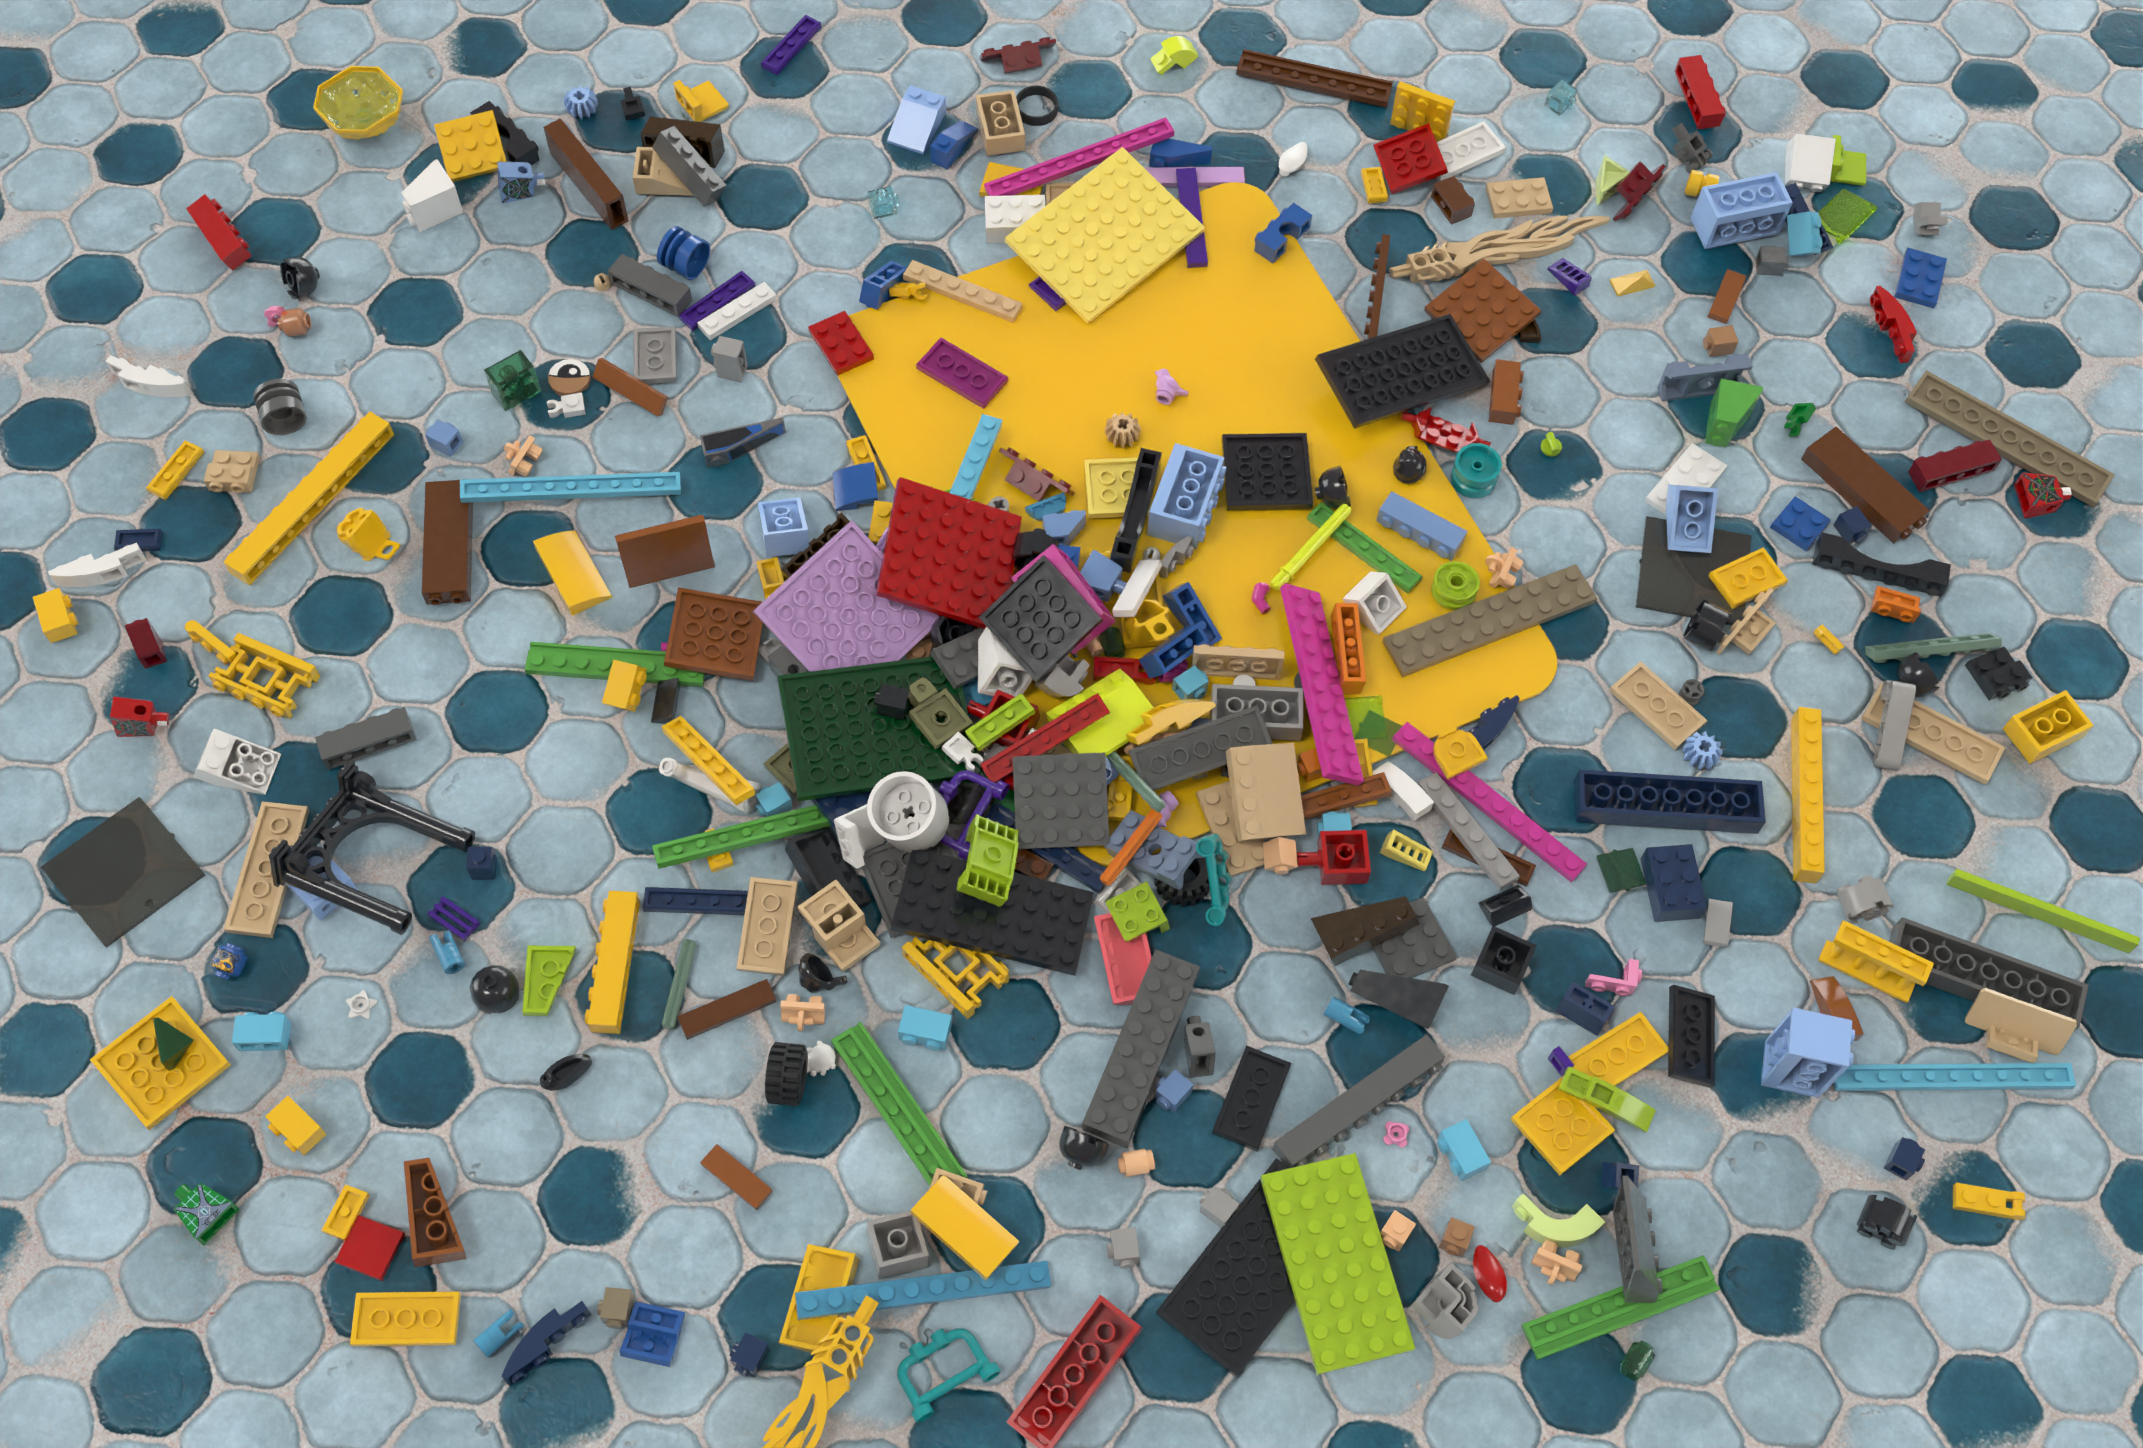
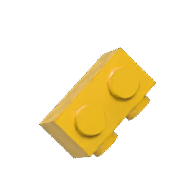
M57 588L33 597L42 631L50 643L78 634L75 626L78 625V620L74 612L70 610L73 607V603L68 594L64 595L61 589Z
M613 659L602 703L635 712L636 707L640 704V692L642 685L646 682L647 669Z
M286 1096L265 1116L270 1122L267 1127L277 1137L282 1134L287 1139L283 1143L293 1153L298 1150L305 1156L327 1135L289 1096Z

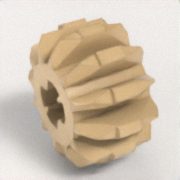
M1122 411L1120 416L1114 413L1112 418H1108L1105 435H1107L1108 442H1113L1114 447L1118 444L1122 448L1125 447V444L1131 447L1133 442L1138 441L1141 427L1138 425V419L1132 418L1131 413L1125 416Z

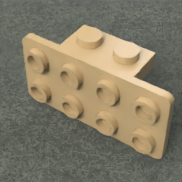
M1987 988L1981 989L1965 1016L1967 1024L1987 1031L1986 1047L2030 1063H2034L2038 1058V1049L2053 1055L2060 1054L2077 1027L2075 1019Z

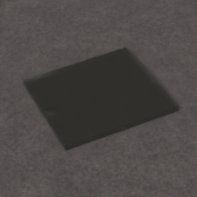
M1646 516L1642 553L1639 560L1640 571L1636 607L1691 618L1696 614V608L1701 601L1706 600L1733 614L1728 625H1733L1737 619L1742 621L1744 619L1742 614L1745 611V604L1732 609L1708 575L1711 571L1750 554L1751 535L1714 529L1711 553L1668 550L1667 520Z
M140 797L41 866L43 871L71 904L70 908L77 911L106 948L205 876L203 871L176 841L175 835L166 829Z

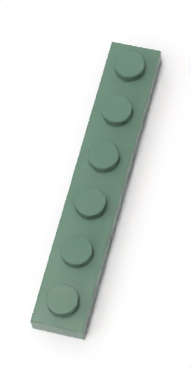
M1990 632L1865 646V655L1873 659L1874 662L1884 663L1887 662V659L1903 660L1914 652L1919 653L1922 656L1920 658H1927L1931 654L1946 656L1950 655L1951 652L1957 651L1959 653H1971L1975 649L1990 651L1993 647H2002V638Z

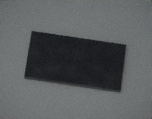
M1678 985L1669 987L1668 1077L1709 1088L1715 1086L1714 995Z
M1246 1045L1212 1134L1258 1152L1291 1063Z

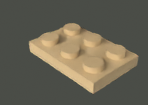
M1544 177L1486 183L1485 189L1494 219L1552 213L1553 206Z

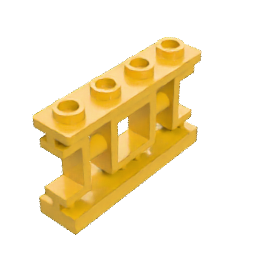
M238 632L233 639L236 644L230 647L237 656L227 670L216 667L214 669L215 673L210 672L208 677L213 683L212 686L220 692H230L238 700L243 701L246 699L259 709L264 707L277 717L281 718L284 716L290 719L293 716L291 713L292 709L295 710L297 707L294 700L290 698L299 685L310 688L312 686L311 682L316 683L320 674L316 667ZM247 654L256 657L250 666L245 665L249 658ZM261 668L274 673L265 687L252 682ZM286 671L294 674L288 683L283 681L287 675ZM238 672L243 673L239 680L240 684L233 682ZM276 689L282 690L278 696L279 701L271 698Z
M914 937L911 943L908 941L902 946L903 957L967 1019L975 1013L974 1010L981 1006V1000L976 994L989 982L998 990L1002 987L1003 983L1009 982L1008 968L1001 961L996 962L992 955L952 945L947 947L944 943L931 940L923 944L917 937ZM933 947L940 953L933 960L934 965L924 956ZM958 950L971 963L956 976L943 963ZM982 962L990 971L980 979L974 971L981 966ZM967 979L973 986L966 992L965 996L957 987Z

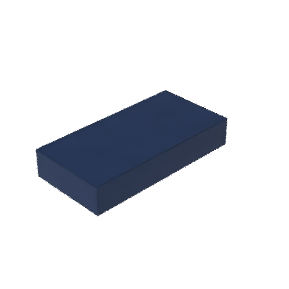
M161 528L116 530L114 550L117 551L127 545L137 543L142 552L161 551L163 532Z

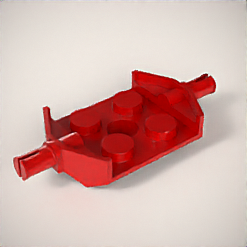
M1428 408L1418 413V415L1405 412L1401 416V420L1412 423L1414 437L1456 453L1462 447L1471 443H1481L1488 446L1491 444V442L1478 437L1474 423H1471L1468 429L1460 424H1454L1443 420L1441 417L1430 415L1432 408Z

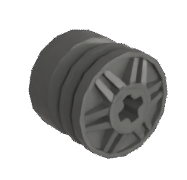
M273 379L260 384L255 389L253 398L262 428L267 433L287 435L298 431L305 425L307 416L298 386L293 381Z

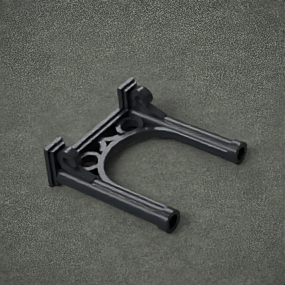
M350 760L338 772L339 792L334 798L328 800L326 807L314 817L312 824L301 832L295 844L289 846L288 842L283 839L277 847L271 850L269 860L273 884L279 887V885L284 886L287 883L390 927L391 931L402 935L411 923L412 913L340 882L331 869L332 856L337 846L345 837L361 827L375 823H394L467 852L468 847H471L474 842L475 831L466 827L460 828L391 799L374 788L376 786L375 779L366 772L358 771L355 761ZM367 809L376 813L367 814ZM351 810L361 812V817L355 819L344 818ZM338 821L340 825L332 828ZM321 840L324 841V849L317 846ZM313 856H319L324 861L318 865L309 866L308 859ZM325 872L327 879L323 878L319 874Z

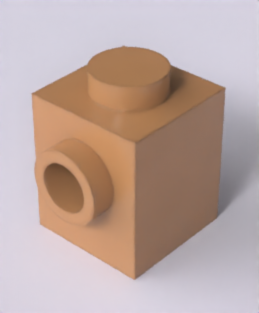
M1733 325L1709 328L1706 336L1703 338L1704 349H1707L1709 357L1733 354L1739 342Z
M1451 1217L1445 1227L1438 1248L1443 1249L1450 1255L1463 1257L1475 1226Z

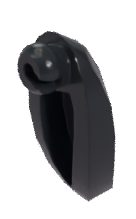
M574 1054L556 1061L541 1075V1087L554 1091L573 1084L592 1065L590 1056Z

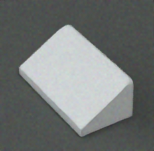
M1124 868L1111 886L1105 885L1100 893L1092 900V903L1108 914L1110 911L1106 905L1107 900L1142 883L1127 868Z

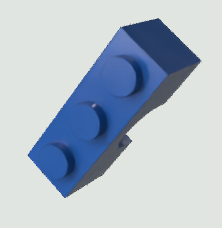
M1293 202L1288 208H1284L1278 218L1271 220L1263 232L1260 231L1256 235L1254 251L1271 263H1274L1286 251L1287 238L1283 235H1291L1298 240L1310 229L1312 214Z

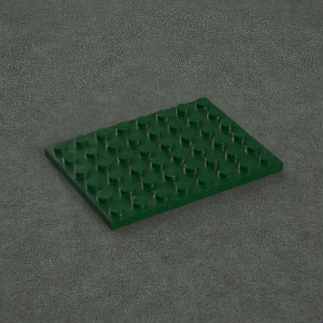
M933 657L778 675L777 683L798 801L871 792L881 779L896 772L915 773L923 777L930 784L951 781L955 774L967 770L964 761L960 764L954 762L942 750V746L935 750L910 718L909 711L914 708L909 701L903 720L878 715L877 705H874L876 691L881 692L882 684L909 689L910 685L917 680L926 678L935 687L937 693L946 688L968 716L963 687L960 686L954 689ZM936 715V721L939 723H944L946 717H940L939 715ZM965 731L962 732L961 734H962L971 744H973V743L971 742V740L968 738V736L966 735V732H965ZM972 761L971 764L975 767L974 772L980 775L979 764L976 761Z

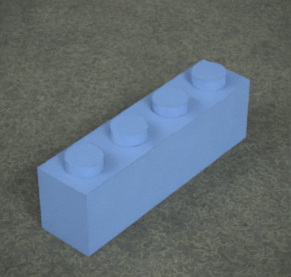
M1392 491L1380 507L1376 520L1382 526L1398 532L1402 537L1409 538L1417 542L1421 547L1428 548L1436 552L1440 557L1451 561L1463 545L1467 534L1465 529Z

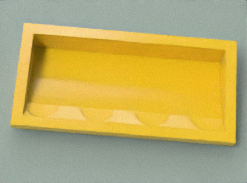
M575 530L551 534L533 541L540 559L571 616L612 598Z
M945 1175L926 1192L910 1211L911 1215L985 1281L1019 1243L1012 1234Z
M808 1244L779 1340L780 1344L809 1353L819 1349L821 1343L817 1344L819 1339L826 1337L834 1321L844 1315L798 1320L795 1293L853 1285L860 1260L855 1253ZM842 1322L839 1323L833 1335L838 1333Z

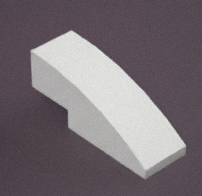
M1388 761L1373 771V775L1385 773L1392 791V795L1388 797L1397 808L1402 807L1412 821H1415L1432 809L1434 801L1413 779L1397 766Z

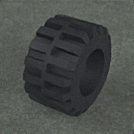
M1195 858L1188 869L1192 870L1197 877L1192 881L1183 882L1181 890L1154 878L1158 894H1163L1162 899L1166 902L1171 900V904L1175 906L1176 903H1181V907H1186V903L1193 906L1196 904V900L1199 902L1204 900V895L1207 896L1210 890L1206 858Z
M775 1042L772 1045L765 1075V1097L767 1103L798 1106L802 1101L808 1065V1053L805 1045Z

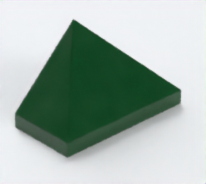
M159 1017L153 1018L160 1061L168 1071L173 1070L194 1040Z

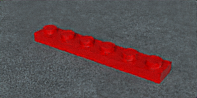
M1099 693L980 765L988 779L996 783L1013 773V757L1042 755L1110 714V711Z

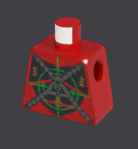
M2022 473L2014 484L2024 518L2054 513L2059 509L2063 500L2071 498V489L2069 487H2060L2057 477L2053 475Z
M113 697L110 719L117 737L153 736L156 726L169 725V713L156 712L153 702Z

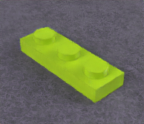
M1020 693L965 731L966 735L978 751H980L1035 714V710L1024 695Z

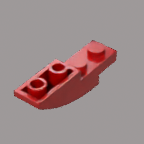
M1876 286L1873 294L1870 296V305L1875 311V320L1879 323L1881 331L1889 330V337L1893 341L1894 352L1898 355L1900 363H1908L1915 351L1912 341L1917 331L1909 315L1897 299L1882 286Z

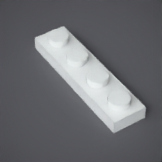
M763 282L697 322L698 328L711 341L777 300V296Z

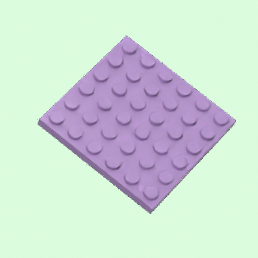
M852 520L753 611L809 672L899 661L931 631L933 623L939 618L937 614L876 596L883 554Z

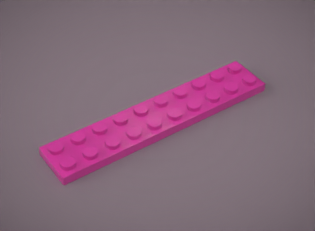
M1285 583L1280 587L1322 776L1331 780L1359 785L1364 781L1343 690L1340 687L1338 669L1320 593Z

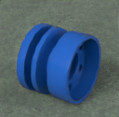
M674 226L667 231L659 244L657 261L661 266L675 271L678 275L688 280H693L701 274L708 262L711 250L710 244L706 240L692 235L689 231H685L679 226Z

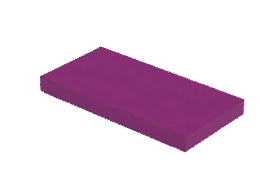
M942 337L916 364L917 370L983 409L1008 382L1006 375Z

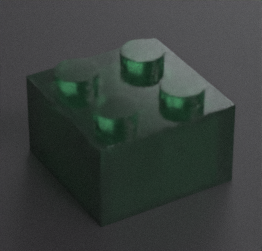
M522 350L484 369L491 393L504 411L516 407L519 403L541 392L534 366Z

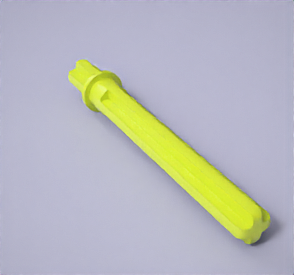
M1342 504L1284 567L1279 568V573L1270 582V586L1275 591H1280V587L1294 579L1295 573L1351 514V508L1347 504Z

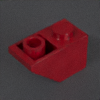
M148 618L135 620L125 625L135 653L145 669L167 662L162 640Z

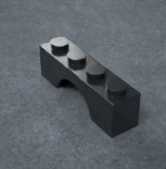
M488 101L470 112L471 115L493 110L500 136L509 140L505 149L510 162H528L530 165H533L540 160L537 144L533 140L530 141L522 129H518L513 120L503 114L499 106L495 107Z

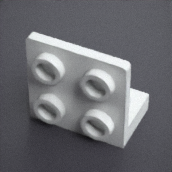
M867 804L834 819L843 860L856 869L865 865L863 859L864 852L885 842L884 837L873 828L869 821Z

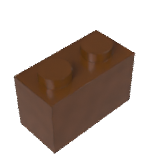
M1455 176L1434 183L1431 198L1451 225L1472 216L1475 206L1474 199L1468 195L1463 184Z

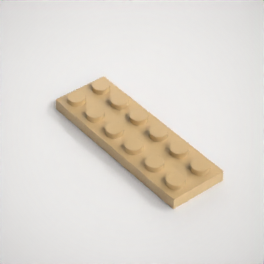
M1883 683L1879 685L1861 718L1864 722L1878 729L1885 700H1881ZM1914 700L1905 743L1986 785L2005 747Z
M262 801L224 925L226 933L273 938L288 885L285 883L284 886H274L269 854L283 839L288 842L289 846L294 845L299 839L301 832L305 829L310 812L307 806Z

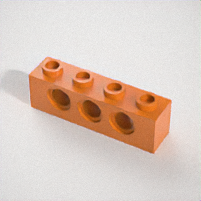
M1336 603L1330 617L1340 687L1343 690V694H1361L1366 683L1358 603Z

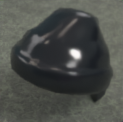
M1408 446L1405 450H1402L1393 465L1395 477L1404 484L1419 482L1425 476L1427 470L1426 459L1418 451V446Z
M807 953L801 957L798 967L800 986L806 988L810 993H817L824 989L829 991L836 986L844 985L848 982L846 976L833 978L829 968L816 955Z

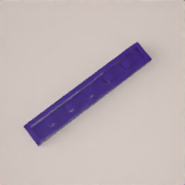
M1196 168L1176 169L1179 202L1203 225ZM1204 232L1185 247L1187 268L1208 267Z

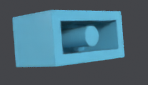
M1809 211L1787 215L1789 256L1798 257L1821 253L1822 238L1819 230L1821 227L1819 213Z
M905 1005L898 1029L899 1040L911 1046L916 1044L925 1045L927 1049L938 1051L939 1049L946 1050L952 1027V1015Z
M247 1012L244 1015H236L232 1044L238 1051L288 1050L291 1022L281 1012H270L269 1015Z
M1467 1119L1440 1132L1437 1138V1145L1442 1154L1447 1155L1450 1160L1449 1166L1455 1176L1458 1175L1461 1181L1489 1167L1491 1161Z

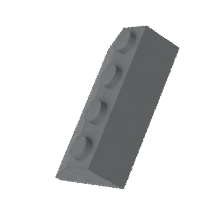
M1622 1176L1612 1211L1624 1302L1655 1303L1658 1294L1662 1293L1661 1278H1657L1656 1270L1659 1268L1658 1255L1653 1253L1655 1233L1650 1231L1649 1223H1652L1651 1208H1647L1646 1198L1630 1178Z

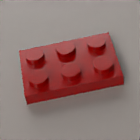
M846 311L808 326L809 333L837 376L874 360V354Z

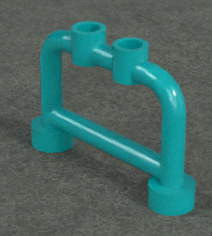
M1214 833L1210 836L1202 837L1196 844V850L1199 855L1206 858L1212 906L1206 912L1205 917L1210 925L1218 926L1226 918L1225 911L1229 906L1228 885L1232 877L1226 872L1225 862L1229 857L1228 852L1223 849L1221 837ZM1217 855H1221L1223 860L1218 859ZM1220 877L1225 878L1226 883L1222 882Z
M956 1328L946 1333L944 1329H939L930 1336L932 1339L931 1343L923 1346L921 1342L912 1345L908 1349L910 1355L900 1362L897 1368V1377L915 1409L911 1415L916 1423H921L934 1414L929 1404L930 1402L973 1376L979 1374L983 1382L986 1383L1001 1373L996 1362H989L977 1339L970 1331ZM956 1339L965 1340L977 1362L919 1397L908 1378V1369L914 1364L923 1362L937 1350L940 1351L946 1348L952 1341Z

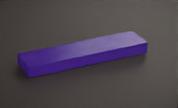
M805 15L761 62V68L778 75L820 30L821 22Z
M740 271L679 314V319L690 330L694 331L698 328L697 322L755 288V282L743 271Z

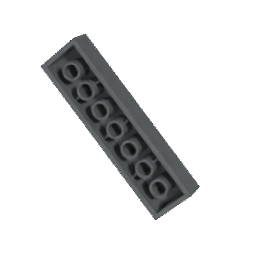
M1903 917L1892 928L1889 942L1934 963L1926 982L1927 985L1973 1002L1981 989L1987 988L2075 1019L2077 1021L2076 1029L2080 1027L2088 984Z
M1155 949L1082 1122V1131L1128 1149L1198 979L1199 966Z

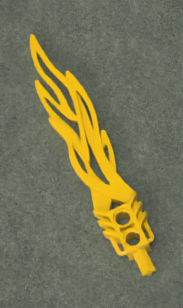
M866 1295L854 1317L849 1315L846 1319L838 1317L826 1337L819 1339L817 1343H821L819 1349L813 1350L811 1355L815 1354V1356L804 1365L806 1369L798 1398L793 1400L769 1427L763 1441H770L762 1448H802L808 1433L816 1424L813 1436L805 1447L815 1448L824 1429L827 1411L846 1392L849 1393L851 1389L849 1383L853 1377L854 1381H856L857 1369L859 1366L861 1370L864 1367L863 1359L874 1341L873 1335L869 1333L870 1328L866 1325L879 1302ZM842 1322L843 1325L838 1333L833 1335L839 1323ZM852 1326L857 1327L860 1331V1337L855 1341H849L845 1336L846 1330ZM867 1337L869 1340L861 1352L860 1346ZM841 1349L846 1352L847 1359L843 1364L838 1365L832 1361V1354L834 1351ZM822 1363L843 1376L826 1382ZM815 1394L813 1412L805 1431L799 1432L785 1446L804 1415L812 1395ZM791 1412L784 1425L777 1428L780 1421Z

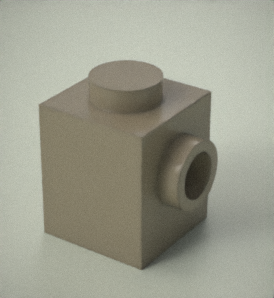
M605 1288L604 1299L599 1301L597 1313L600 1315L603 1323L606 1324V1327L621 1329L622 1325L628 1326L627 1323L632 1312L635 1297L631 1289Z

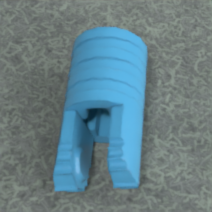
M450 931L443 932L444 941L446 942L444 945L441 944L436 934L429 936L434 951L446 974H454L464 968L465 962Z
M1334 996L1323 1014L1358 1034L1364 1032L1365 1024L1370 1021V1016Z
M511 1309L473 1340L487 1358L525 1327L522 1322L516 1323L506 1334H503L499 1329L500 1326L508 1322L515 1314Z

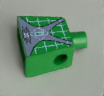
M202 1183L198 1184L193 1190L187 1184H183L174 1194L181 1201L174 1211L192 1236L203 1246L240 1210L232 1201Z

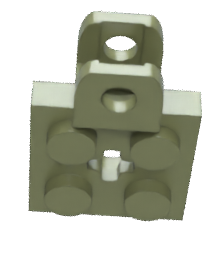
M921 678L910 685L908 701L914 709L909 711V716L935 750L944 745L957 732L962 733L972 727L973 722L946 688L937 693L935 687L926 678ZM936 715L940 717L945 716L944 723L937 722Z
M787 743L763 764L795 797L797 793Z

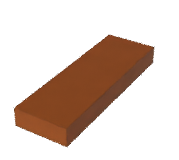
M1727 269L1707 316L1708 318L1727 324L1746 279L1745 275Z
M718 1144L700 1162L706 1170L755 1210L773 1192L768 1185Z

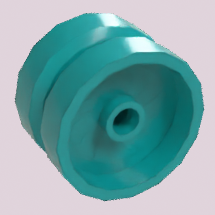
M1471 443L1462 447L1457 452L1450 475L1451 484L1457 492L1469 498H1482L1489 495L1495 489L1501 471V457L1496 450L1485 444Z

